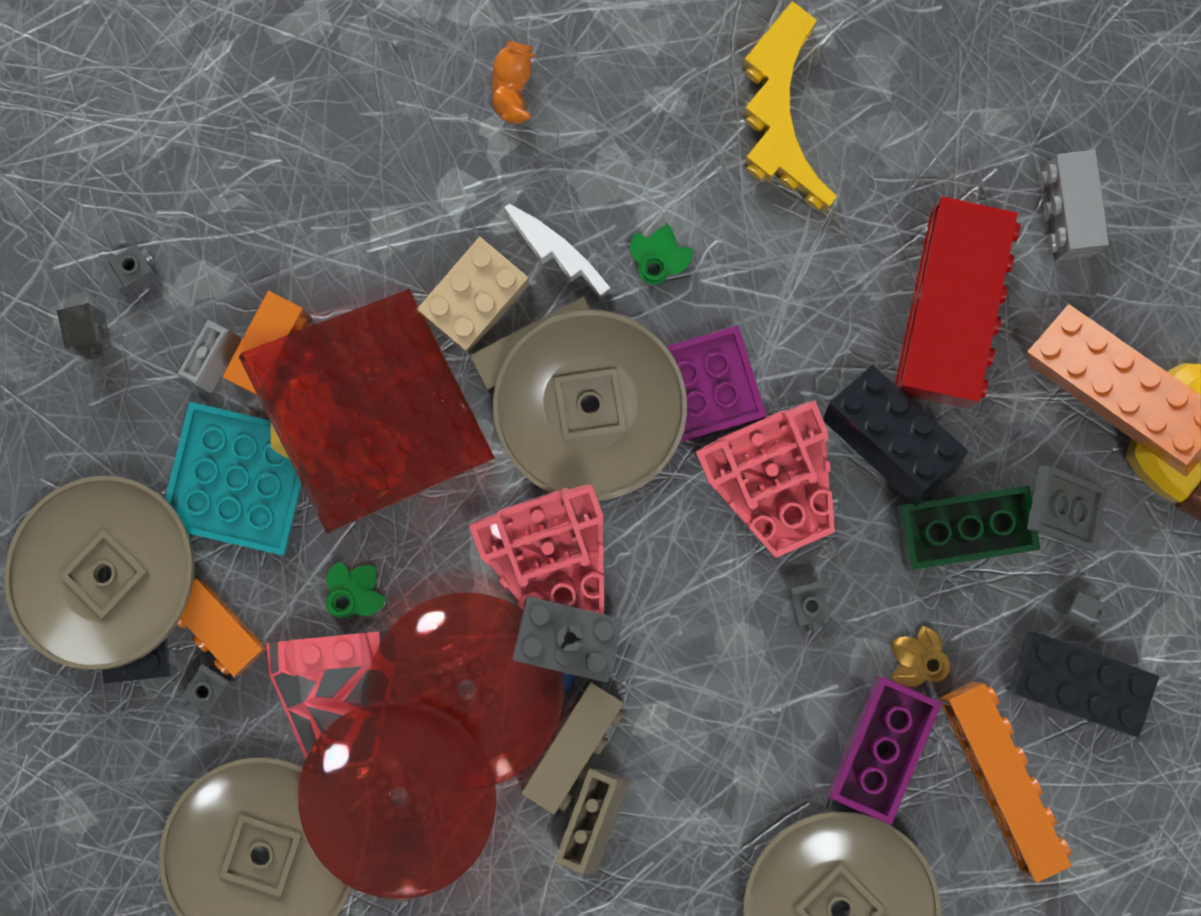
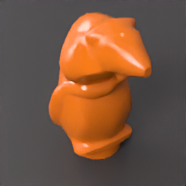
M508 41L507 47L502 49L494 60L491 82L492 105L494 112L509 124H520L528 121L531 117L530 113L526 111L527 106L521 91L530 79L532 72L531 58L536 57V54L531 53L532 46Z

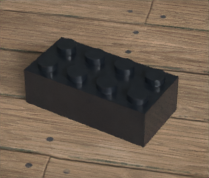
M874 365L870 366L829 402L823 417V421L916 507L959 469L968 453V450Z
M1027 632L1007 693L1127 736L1139 738L1160 676L1037 632Z

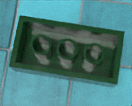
M1030 485L921 502L917 507L914 504L896 507L906 571L1041 550L1038 533L1027 529L1029 512L1032 507Z

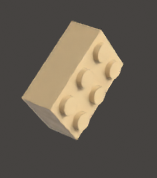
M479 236L417 310L425 320L464 353L469 355L530 284L529 277Z

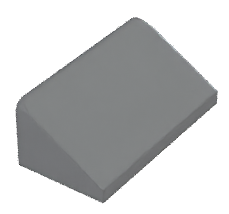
M207 320L177 375L212 393L242 340L241 337Z

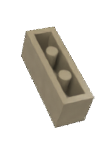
M603 769L588 770L555 859L556 863L583 875L598 872L631 781Z

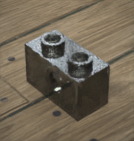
M89 303L57 310L65 349L75 353L77 356H84L85 360L101 358L104 356L103 352L112 350L104 312Z

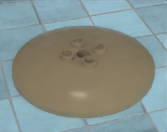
M577 310L559 314L539 323L513 346L505 358L496 380L493 395V415L497 435L508 458L532 483L550 493L563 488L572 489L582 485L593 484L600 501L617 498L642 487L659 474L668 464L684 432L687 418V396L684 380L674 356L659 337L647 327L631 318L614 312ZM587 395H593L598 398L600 404L596 410L587 411L581 406V400Z
M94 476L75 480L59 487L38 502L26 515L18 527L8 551L4 574L5 594L15 625L23 637L38 652L59 664L72 668L106 670L121 667L142 658L168 637L187 607L192 592L195 570L194 553L189 533L177 511L166 499L151 488L136 481L116 476ZM109 566L112 571L111 578L107 582L101 583L98 579V573L102 567Z
M253 757L240 759L219 766L200 777L176 802L169 814L161 838L159 851L160 875L164 892L177 916H338L350 895L356 876V835L348 811L341 799L324 780L313 772L295 763L276 758ZM264 846L268 849L270 859L266 864H259L253 859L255 847Z
M846 811L825 812L803 818L775 836L763 849L750 872L743 902V916H833L831 907L838 900H844L848 903L849 911L846 916H941L940 896L933 872L913 842L884 821L869 815Z

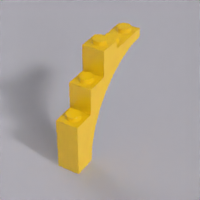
M792 1L744 59L742 68L745 69L746 76L754 83L759 84L761 82L764 86L746 106L743 116L747 118L745 121L753 130L765 132L764 136L747 155L744 164L748 166L746 169L748 173L759 181L764 179L769 183L778 174L780 176L779 181L791 191L797 189L805 196L804 201L810 207L817 211L822 209L826 213L837 196L818 178L805 159L796 139L790 114V84L794 64L800 49L814 30L817 20Z

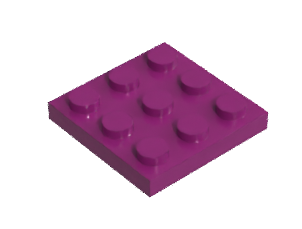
M738 325L667 346L680 368L687 396V418L680 443L766 417Z

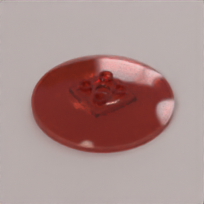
M466 592L452 593L430 599L414 607L402 616L387 632L376 651L371 665L368 681V701L371 718L381 742L394 759L406 770L429 783L441 787L466 790L480 789L499 784L516 776L530 766L545 750L554 735L562 712L564 700L563 673L512 661L523 615L522 609L491 595ZM469 680L475 684L476 694L473 698L464 699L459 695L458 686L462 681Z
M388 699L368 703L349 711L332 723L312 746L302 768L298 789V809L302 828L310 847L320 862L335 877L348 886L372 896L388 899H409L428 895L445 888L461 877L474 864L488 842L497 806L493 771L486 753L473 734L461 722L441 709L426 703L404 699ZM397 787L405 789L409 796L408 802L402 805L395 803L391 797L392 790Z

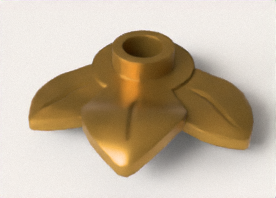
M922 626L917 639L899 637L891 641L892 652L897 661L901 663L891 675V679L896 683L906 687H918L926 680L929 682H940L948 676L951 668L950 661L942 652V639L933 629ZM931 660H937L940 664L939 669L935 672H931L928 669V663Z

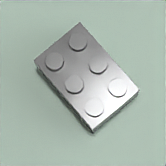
M1096 150L1056 154L1044 166L1043 172H1040L1039 175L1041 190L1046 191L1047 203H1044V217L1046 222H1050L1051 234L1048 235L1049 251L1054 253L1055 261L1093 257L1109 245Z

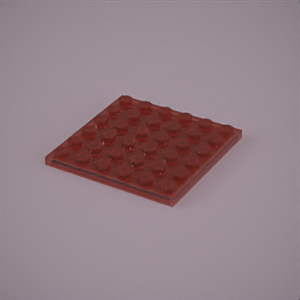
M410 289L244 351L239 356L326 534L491 462L495 458L424 317L419 314L417 310L418 305Z

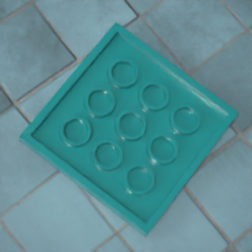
M189 402L165 497L183 520L189 534L286 556L306 472L297 464L273 450L271 447V420Z

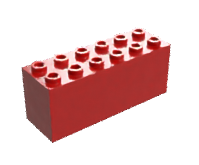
M941 196L932 207L894 383L907 396L965 409L977 404L980 398H985L989 383L988 380L984 379L986 367L992 366L995 355V348H991L993 335H998L1001 326V317L997 316L999 304H1004L1008 291V286L1003 285L1005 274L1011 272L1014 262V254H1010L1012 242L1017 241L1021 224L1016 222L1018 212Z

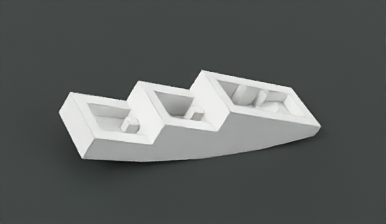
M508 204L504 207L506 215L542 264L553 257L570 282L582 275L599 300L610 294V287L604 279L564 238L538 219L515 206Z

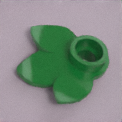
M670 225L660 227L649 239L639 233H635L632 237L630 253L639 264L638 274L641 280L648 285H659L669 275L682 273L692 260L693 249L676 247L675 234ZM657 265L660 272L657 275H651L648 272V267Z
M338 561L329 570L326 582L330 593L326 598V608L333 617L346 619L354 614L367 617L375 614L385 605L387 599L373 591L377 580L375 566L364 565L349 572L348 568ZM340 597H346L348 600V606L345 609H340L337 606V600Z

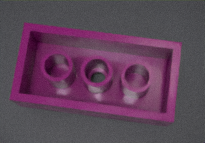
M876 676L826 795L833 800L892 825L942 703L889 679ZM881 742H884L887 745V751L885 754L880 755L877 753V747Z

